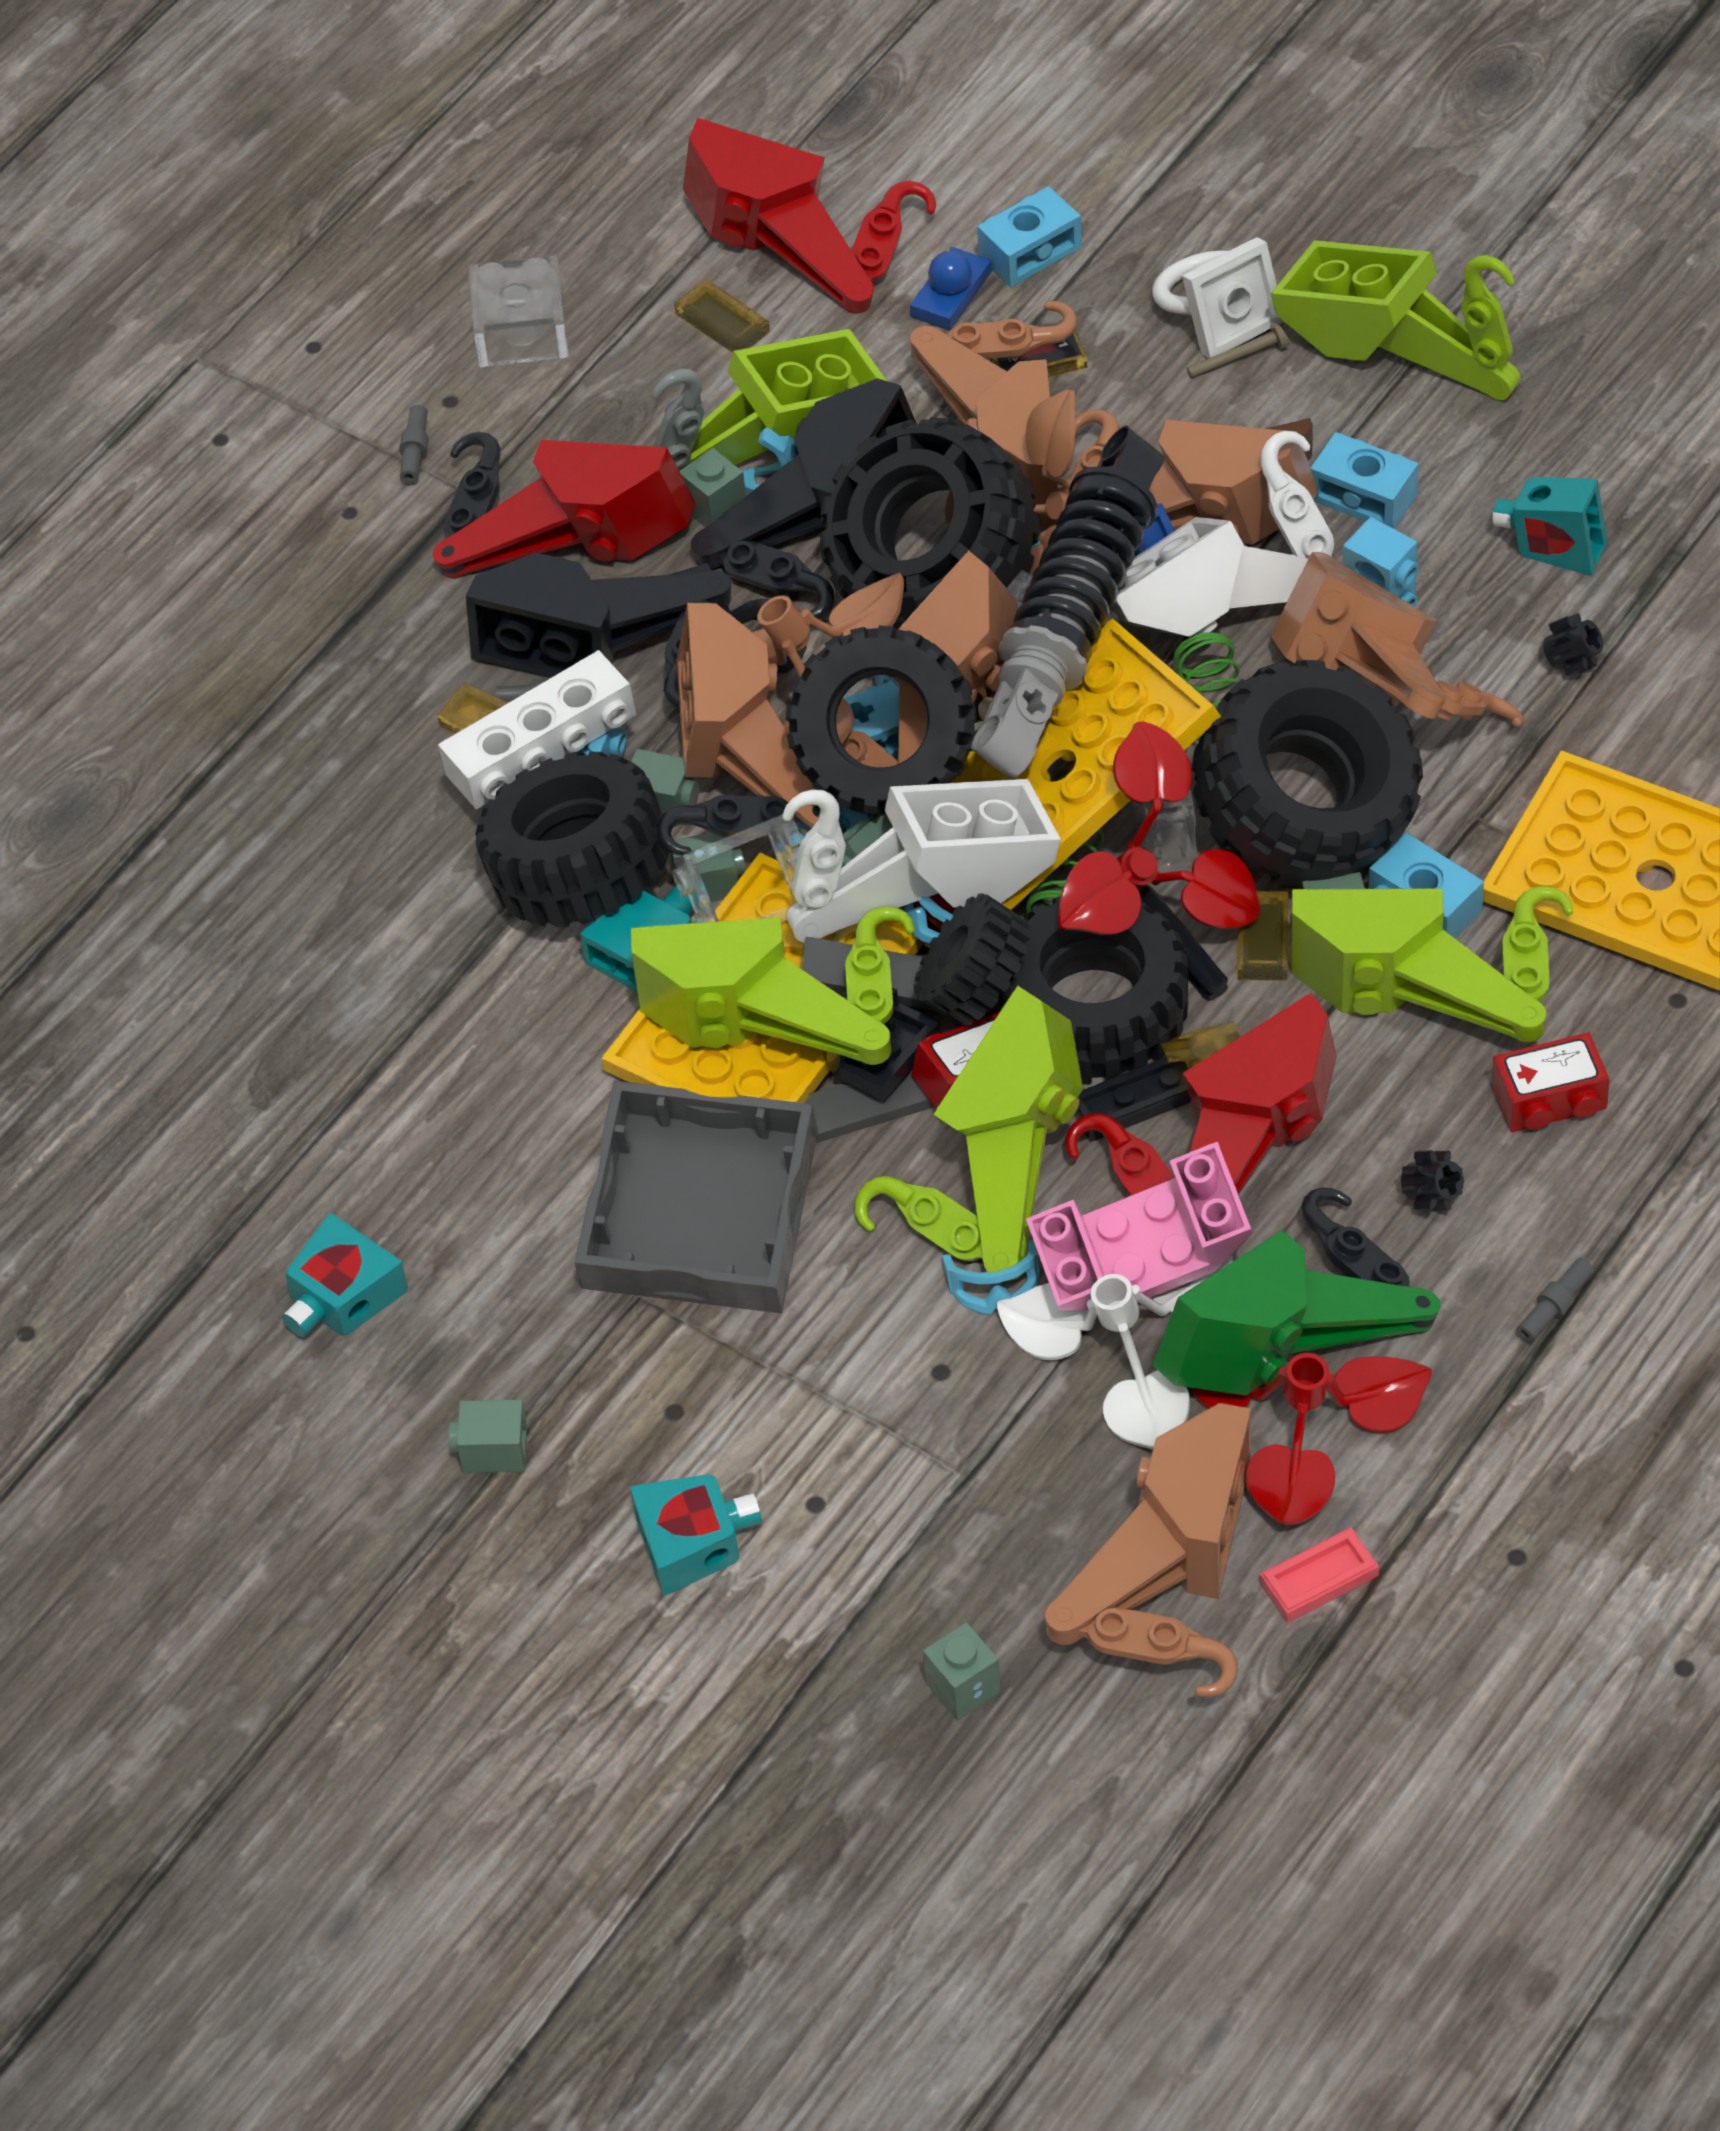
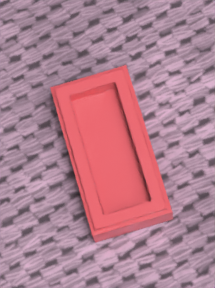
M1352 1527L1260 1573L1259 1583L1285 1621L1289 1623L1378 1577L1379 1565Z

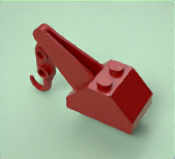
M697 118L689 137L683 191L711 238L721 240L732 247H743L753 251L763 246H768L828 293L848 312L859 314L867 311L871 306L874 286L872 282L878 281L886 275L901 236L902 222L899 207L901 200L908 195H917L925 200L927 204L926 211L929 215L935 213L936 200L931 190L920 182L915 181L898 182L891 186L884 195L883 200L865 215L851 250L818 199L825 157Z
M1312 993L1304 996L1183 1073L1193 1112L1199 1120L1190 1152L1218 1142L1238 1195L1270 1146L1281 1147L1291 1140L1297 1142L1306 1138L1323 1119L1337 1055L1328 1015ZM1101 1113L1087 1114L1078 1118L1069 1127L1065 1137L1066 1150L1073 1160L1079 1157L1077 1141L1083 1133L1097 1130L1105 1136L1109 1142L1115 1175L1130 1196L1174 1179V1176L1155 1149L1149 1143L1124 1130L1122 1125L1111 1116Z

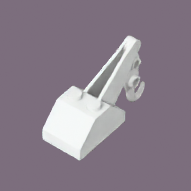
M1295 431L1276 433L1266 441L1261 451L1260 459L1263 475L1267 480L1271 515L1294 555L1244 546L1231 521L1195 517L1134 557L1132 565L1126 569L1127 575L1123 585L1118 588L1115 604L1109 608L1110 614L1108 619L1111 620L1113 618L1117 622L1190 637L1212 631L1218 625L1216 619L1227 613L1230 608L1287 602L1311 553L1323 552L1331 556L1334 549L1333 535L1309 491L1285 473L1278 462L1279 449L1287 443L1298 445L1304 452L1309 451L1310 444L1305 437Z
M1028 779L893 786L889 789L885 812L893 828L842 867L846 844L839 824V803L832 794L824 790L811 789L804 791L790 800L784 809L782 818L785 821H790L794 813L806 805L819 806L820 814L819 819L800 844L791 887L797 903L789 909L787 921L795 938L804 943L805 937L819 939L859 922L865 913L874 908L883 906L899 908L920 900L922 896L929 897L939 893L953 908L959 905L964 907L968 898L972 896L976 898L979 893L987 894L1002 903L1055 863L1061 839Z

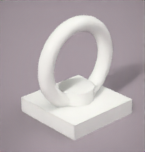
M1258 237L1230 251H1208L1181 259L1166 268L1156 278L1152 287L1153 299L1159 307L1175 314L1192 315L1201 354L1207 358L1226 352L1269 330L1270 325L1273 323L1281 324L1284 322L1277 316L1271 297V292L1277 284L1267 242ZM1182 279L1187 297L1174 295L1170 292L1171 288Z

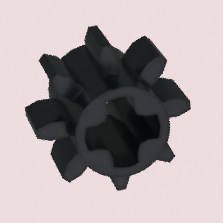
M1577 613L1549 623V628L1553 634L1545 637L1543 649L1552 667L1555 669L1565 667L1566 675L1570 676L1598 665L1594 655L1601 653L1603 638L1594 622L1590 620L1582 621L1580 614Z
M1415 1151V1162L1402 1167V1194H1405L1411 1200H1415L1414 1210L1416 1211L1451 1210L1449 1199H1454L1463 1193L1464 1176L1462 1167L1450 1161V1151Z

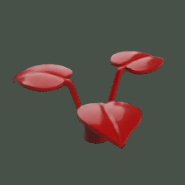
M1144 721L1136 722L1116 751L1113 762L1114 780L1121 792L1131 801L1136 803L1152 801L1151 810L1133 840L1128 842V851L1117 858L1107 852H1094L1086 855L1074 865L1066 879L1060 897L1058 927L1064 930H1080L1099 935L1121 933L1129 929L1138 918L1141 908V898L1138 890L1149 883L1156 886L1162 882L1176 880L1188 882L1181 893V904L1188 915L1197 922L1219 929H1235L1249 925L1259 918L1260 904L1253 877L1246 864L1235 854L1220 849L1208 850L1195 858L1192 864V873L1185 870L1159 873L1154 855L1148 850L1141 848L1142 841L1162 809V801L1175 803L1187 796L1192 781V770L1185 751L1175 738L1151 723Z
M1301 1353L1289 1361L1287 1368H1280L1279 1375L1267 1385L1264 1383L1248 1395L1191 1387L1190 1389L1196 1399L1207 1409L1219 1403L1247 1408L1252 1397L1262 1401L1284 1384V1398L1290 1406L1297 1410L1292 1449L1283 1445H1269L1260 1449L1251 1457L1248 1463L1246 1485L1255 1503L1273 1520L1284 1525H1295L1316 1516L1328 1503L1335 1486V1470L1329 1456L1317 1450L1302 1451L1307 1411L1316 1409L1323 1403L1327 1390L1337 1406L1344 1407L1349 1405L1350 1418L1360 1428L1376 1433L1393 1432L1403 1428L1415 1416L1430 1382L1432 1370L1427 1366L1405 1359L1368 1356L1347 1362L1336 1372L1334 1377L1333 1374L1329 1373L1327 1363L1320 1356L1312 1353Z

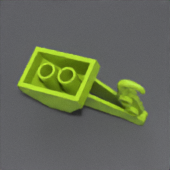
M1314 240L1271 292L1277 316L1326 357L1342 358L1350 361H1366L1376 348L1380 347L1473 387L1495 400H1506L1520 383L1519 371L1508 362L1512 356L1513 348L1500 300L1494 293L1488 290L1482 276V270L1488 269L1498 273L1506 285L1511 286L1514 284V278L1509 268L1495 257L1478 255L1469 260L1464 269L1466 286L1461 309L1465 324L1426 290L1427 286L1437 275L1430 251Z
M1549 886L1533 887L1521 894L1515 904L1514 917L1503 936L1502 975L1443 930V889H1292V974L1341 1013H1359L1363 1015L1392 1013L1408 1001L1498 1031L1522 1042H1534L1539 1040L1545 1033L1547 1013L1545 1007L1540 1002L1548 995L1550 985L1548 939L1534 917V906L1541 901H1554L1562 906L1564 913L1569 916L1574 912L1572 901L1566 893Z
M883 906L865 913L859 920L856 940L845 961L847 1000L785 958L781 917L631 928L632 957L640 1012L691 1048H720L725 1045L742 1044L752 1033L756 1032L843 1055L869 1065L883 1063L891 1054L890 1032L884 1024L893 1014L890 959L877 940L875 931L876 927L882 922L896 921L904 926L907 934H913L915 932L913 919L907 912L897 907Z
M1017 985L933 1114L966 1135L977 1215L935 1188L906 1184L902 1180L891 1176H881L869 1180L858 1191L854 1203L855 1215L859 1224L869 1232L875 1229V1224L868 1216V1204L876 1195L885 1194L896 1201L913 1229L960 1260L975 1261L983 1259L987 1272H997L1010 1268L1022 1261L1027 1253L1030 1233L1026 1218L1033 1215L1046 1134L1056 1132L1060 1124H1066L1073 1117L1080 1102L1078 1096L1083 1090L1071 1020ZM1018 1276L1017 1278L1011 1279V1280L1004 1281V1282L1014 1281V1280L1018 1279L1020 1276Z

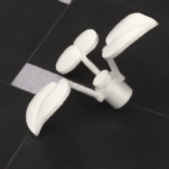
M1233 1255L1214 1273L1151 1298L1142 1294L1139 1286H1131L1126 1277L1119 1274H1108L1099 1278L1092 1286L1091 1299L1087 1302L1089 1310H1059L1049 1283L1034 1287L1016 1297L1000 1300L997 1302V1309L1003 1326L1013 1342L1027 1354L1041 1360H1059L1074 1354L1081 1345V1330H1091L1097 1316L1104 1328L1120 1332L1136 1380L1121 1381L1110 1389L1103 1402L1104 1419L1111 1432L1121 1440L1153 1449L1157 1437L1187 1421L1190 1412V1397L1187 1387L1174 1385L1158 1370L1145 1377L1129 1330L1139 1317L1138 1303L1159 1316L1167 1315L1173 1311L1179 1296L1232 1263Z

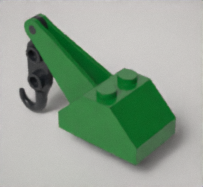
M1321 1187L1311 1190L1303 1198L1301 1205L1302 1216L1309 1228L1319 1237L1331 1262L1349 1277L1306 1270L1305 1250L1281 1230L1177 1298L1153 1366L1177 1386L1248 1395L1264 1383L1267 1385L1279 1375L1280 1368H1287L1289 1362L1286 1358L1288 1354L1393 1335L1426 1332L1432 1328L1441 1307L1440 1300L1433 1292L1427 1289L1410 1287L1409 1276L1404 1268L1367 1238L1361 1230L1355 1227H1344L1327 1217L1319 1209L1321 1202L1335 1201L1348 1207L1352 1204V1199L1342 1191Z

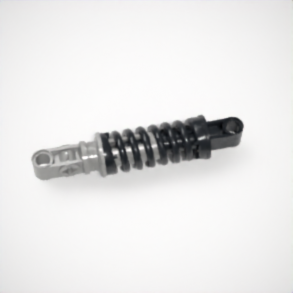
M1123 426L1110 437L1101 452V459L1097 467L1083 469L1074 476L1069 488L1065 509L1060 513L1056 528L1050 535L1048 547L1043 551L1039 566L1033 573L1031 585L1024 593L1022 605L1018 607L1015 613L1013 625L1005 632L1003 636L1004 641H1001L999 644L998 652L1000 658L1005 662L998 675L1000 685L989 705L981 727L973 738L971 750L1009 779H1013L1021 774L1032 761L1037 750V743L1047 720L1051 716L1052 709L1061 703L1065 691L1075 689L1081 685L1082 677L1087 673L1088 663L1093 653L1092 646L1098 643L1101 635L1100 627L1106 624L1108 620L1109 608L1115 604L1118 588L1123 585L1127 575L1126 569L1133 563L1135 557L1134 550L1140 547L1143 531L1152 525L1156 517L1157 503L1149 488L1164 462V455L1129 426Z

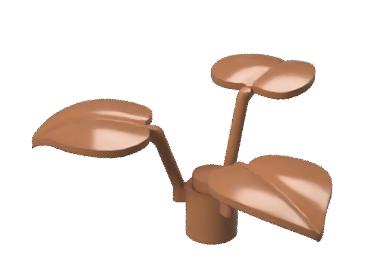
M1064 390L1039 403L1032 410L1026 425V448L1031 462L1036 465H1043V476L1063 486L1051 492L1046 504L1036 505L1034 511L1036 513H1047L1056 522L1060 513L1065 509L1069 488L1073 480L1063 476L1066 475L1071 467L1075 449V390ZM952 491L949 492L945 504V518L948 528L954 511ZM1056 526L1041 532L1039 535L1040 544L1032 548L1030 552L1035 558L1028 575L1029 582H1031L1035 569L1039 566L1042 553L1048 547L1050 535Z
M899 572L851 594L842 600L831 612L829 621L832 626L815 618L809 609H805L800 613L789 597L776 596L768 600L760 608L757 619L764 629L754 631L753 633L767 643L768 663H776L778 671V665H784L787 662L786 657L789 655L800 677L805 667L797 651L804 648L809 642V625L833 638L835 636L839 637L842 634L846 636L850 634V630L860 627L872 629L879 628V625L893 626L901 610L904 578ZM843 698L836 716L837 733L841 744L850 734L854 722L852 708ZM787 721L784 725V728L786 729L788 734L790 733L789 721Z

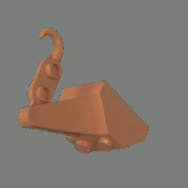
M1046 301L1044 303L1046 310L1056 311L1063 317V321L1056 326L1037 327L1017 319H1008L996 322L961 323L947 334L932 326H920L914 329L910 334L912 359L924 371L964 426L968 424L990 437L1019 464L1021 471L1030 480L1036 495L1034 499L1035 505L1046 504L1049 494L1058 488V484L1043 476V465H1036L1031 462L1027 453L1025 434L1027 421L1032 410L1039 403L1050 398L1046 359L1019 361L1011 369L1005 371L987 359L1001 357L1016 358L1038 346L1052 345L1064 341L1071 336L1076 328L1077 317L1073 309L1065 303ZM1036 513L1040 517V526H1049L1056 523L1047 513Z
M1099 409L1088 410L1075 418V433L1080 427L1088 423H1098L1102 426L1099 438L1079 457L1071 479L1083 469L1098 466L1105 444L1119 430L1116 418L1108 411ZM1166 420L1158 440L1164 455V462L1155 475L1149 490L1153 494L1156 503L1163 504L1174 530H1177L1195 517L1228 520L1232 522L1239 537L1245 544H1254L1279 530L1269 509L1267 480L1263 475L1260 459L1261 451L1266 441L1274 434L1284 430ZM1293 443L1283 445L1278 452V462L1282 470L1299 484L1303 485L1314 500L1318 488L1305 452Z
M968 550L902 624L899 630H910L922 635L951 657L960 668L959 670L964 678L968 681L973 693L971 696L974 704L975 701H982L983 698L989 697L993 692L997 691L1000 685L998 675L1005 662L1000 658L998 647L1000 642L1004 641L1003 636L1005 632L1013 625V619L1017 611V600L991 569ZM894 676L888 677L900 689L898 761L864 732L851 730L846 740L842 743L844 749L851 757L871 767H890L902 763L917 751L926 734L928 718L923 699L911 684Z
M1323 552L1311 553L1270 635L1285 658L1293 663L1297 660L1324 661L1325 668L1332 670L1345 666L1360 673L1359 680L1371 688L1375 689L1379 685L1393 698L1391 705H1395L1397 699H1399L1412 711L1430 719H1435L1438 716L1451 720L1453 715H1456L1466 720H1472L1474 715H1483L1484 711H1489L1512 721L1515 727L1522 726L1525 722L1523 714L1513 705L1493 694L1481 691L1469 683L1459 681L1455 687L1444 681H1435L1420 654L1437 620Z
M1219 1403L1156 1438L1151 1458L1142 1457L1140 1462L1137 1488L1142 1490L1138 1507L1065 1590L1047 1607L1045 1612L1046 1633L1053 1642L1060 1645H1069L1085 1637L1096 1650L1104 1654L1163 1665L1196 1658L1212 1660L1219 1664L1221 1668L1220 1678L1210 1685L1197 1686L1195 1694L1197 1696L1213 1697L1223 1694L1232 1687L1238 1675V1663L1234 1653L1224 1643L1213 1638L1203 1637L1175 1618L1131 1609L1177 1583H1180L1187 1593L1219 1599L1246 1488V1470L1251 1459L1250 1408Z

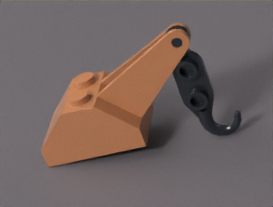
M687 603L676 659L684 777L713 778L722 769H725L757 796L720 795L693 806L685 805L672 808L664 813L658 822L657 836L660 844L667 851L675 855L688 857L692 854L690 847L682 846L672 838V829L678 825H695L722 837L781 838L791 833L795 828H798L806 835L819 819V806L806 805L801 807L794 813L790 821H785L782 818L786 805L793 797L801 792L817 789L813 787V783L807 776L802 774L796 764L797 758L795 753L789 747L788 733L771 707L770 692L776 691L777 667L776 663H768L767 643L716 603Z

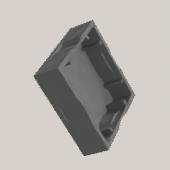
M614 1081L600 1142L601 1162L595 1186L588 1197L574 1262L582 1289L782 1314L818 1135L813 1104L748 1096L710 1097L681 1088Z

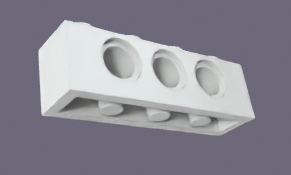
M599 650L439 743L438 748L446 776L475 809L482 807L489 799H495L496 791L504 783H512L516 779V775L523 770L528 769L530 771L540 766L539 762L550 758L553 761L563 759L565 754L581 750L588 743L610 730L622 726L627 720L636 716L630 683Z

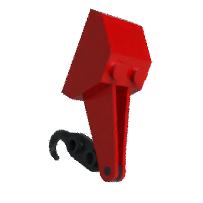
M469 433L461 437L454 444L450 456L457 458L464 449L473 445L482 446L484 450L480 461L473 469L464 474L458 485L444 522V530L448 538L436 545L433 550V558L442 574L448 578H456L476 570L514 561L533 553H544L579 543L582 544L590 558L602 561H611L613 559L632 561L687 527L696 503L667 447L541 440L533 460V464L541 478L493 508L500 490L498 463L501 448L497 439L489 433Z

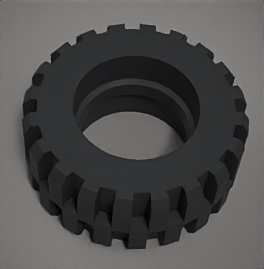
M879 625V628L872 629L860 627L850 630V634L841 638L835 636L824 643L826 647L817 655L812 654L804 663L806 666L800 678L795 677L790 689L793 692L791 704L786 706L785 720L789 721L790 733L787 734L789 747L794 751L797 758L796 764L802 774L807 776L813 783V787L817 790H824L832 794L839 805L856 812L869 815H886L885 807L890 787L952 783L957 776H961L967 766L965 762L968 754L972 751L971 744L974 738L975 723H977V712L973 705L971 696L973 693L968 681L964 678L959 670L960 668L951 657L936 644L925 639L922 635L910 630H899L894 626ZM877 675L894 676L911 684L923 699L928 718L926 734L917 751L902 763L890 767H871L855 760L841 744L836 727L838 707L847 691L859 681Z
M590 751L588 755L581 756L578 752L565 754L563 759L553 761L550 758L539 762V767L530 771L525 769L516 775V779L512 783H504L496 791L495 799H489L483 808L476 827L475 844L498 901L515 917L543 927L547 923H551L555 927H569L571 922L579 921L581 924L595 921L594 917L605 913L609 916L620 911L619 906L628 901L633 903L642 896L643 888L646 886L651 887L655 883L660 873L659 870L664 869L669 851L660 844L657 836V825L663 813L650 779L646 777L645 772L639 766L615 754H611L608 757L603 752Z
M1061 896L1052 899V905L1045 907L1042 903L1030 911L1027 922L1030 924L1028 930L1031 932V939L1025 943L1029 948L1026 956L1019 960L1022 966L1018 973L1013 974L1009 980L1011 985L1006 992L1001 991L999 994L1000 1012L1018 985L1071 1020L1082 1082L1092 1083V1078L1105 1077L1106 1081L1122 1073L1148 1064L1150 1059L1156 1061L1169 1052V1044H1174L1178 1041L1183 1031V1021L1187 1019L1188 1015L1187 955L1184 954V944L1179 933L1173 929L1171 930V923L1159 912H1155L1152 915L1150 913V906L1141 902L1140 912L1135 923L1129 929L1114 935H1099L1080 930L1060 929L1058 927V911ZM1089 970L1112 972L1125 977L1135 985L1122 996L1099 1003L1074 1001L1058 994L1052 989L1067 976Z

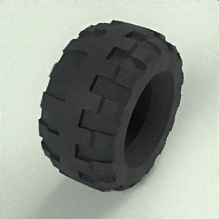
M930 417L929 420L922 419L919 424L913 420H908L888 426L886 428L887 435L879 439L875 436L868 437L855 448L858 454L848 466L841 463L832 478L833 483L836 485L832 496H826L823 500L820 522L825 525V531L820 533L819 542L822 561L829 566L832 574L829 579L844 599L873 583L900 572L904 578L903 598L899 616L893 624L896 629H899L968 550L991 569L1014 598L1017 596L1012 590L1020 577L1028 578L1035 557L1030 552L1032 544L1038 543L1040 517L1034 511L1036 495L1030 480L1021 471L1019 464L990 437L968 424L966 426L957 424L949 418ZM945 490L952 491L954 500L953 517L942 540L922 556L909 560H897L895 537L899 523L906 511L916 501L930 493Z
M1297 660L1292 667L1289 663L1284 662L1259 668L1252 677L1247 680L1241 679L1228 691L1216 707V710L1222 717L1213 721L1211 727L1200 736L1194 750L1191 769L1195 772L1194 780L1197 782L1193 792L1198 810L1202 817H1209L1211 825L1208 828L1210 835L1220 848L1224 849L1228 846L1240 857L1252 874L1256 873L1257 870H1261L1272 875L1271 882L1289 887H1297L1300 882L1306 880H1327L1358 872L1363 875L1399 841L1414 817L1421 798L1418 794L1419 783L1423 778L1420 751L1418 748L1412 747V742L1415 739L1414 731L1405 714L1397 715L1390 706L1393 698L1379 685L1373 689L1359 680L1360 673L1345 666L1338 667L1337 670L1325 668L1324 661ZM1276 752H1289L1304 756L1315 762L1332 780L1337 791L1339 806L1315 808L1292 799L1273 779L1268 767L1267 755Z

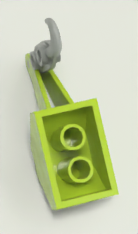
M850 329L733 351L727 372L739 389L703 421L704 409L700 396L702 380L696 371L689 368L677 369L667 374L658 382L652 393L654 399H660L663 393L675 384L684 383L680 397L672 400L665 408V415L654 447H667L679 471L712 448L717 450L731 463L737 465L769 450L758 441L761 431L765 428H770L780 436L790 435L794 438L800 421L808 416L817 401L877 378L887 380Z

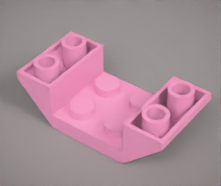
M1218 1142L1170 1160L1176 1178L1085 1215H1082L1073 1199L1026 1218L1059 1310H1089L1087 1302L1091 1299L1092 1286L1099 1278L1108 1274L1122 1275L1129 1280L1131 1286H1139L1142 1294L1149 1298L1214 1273L1245 1242L1253 1231Z

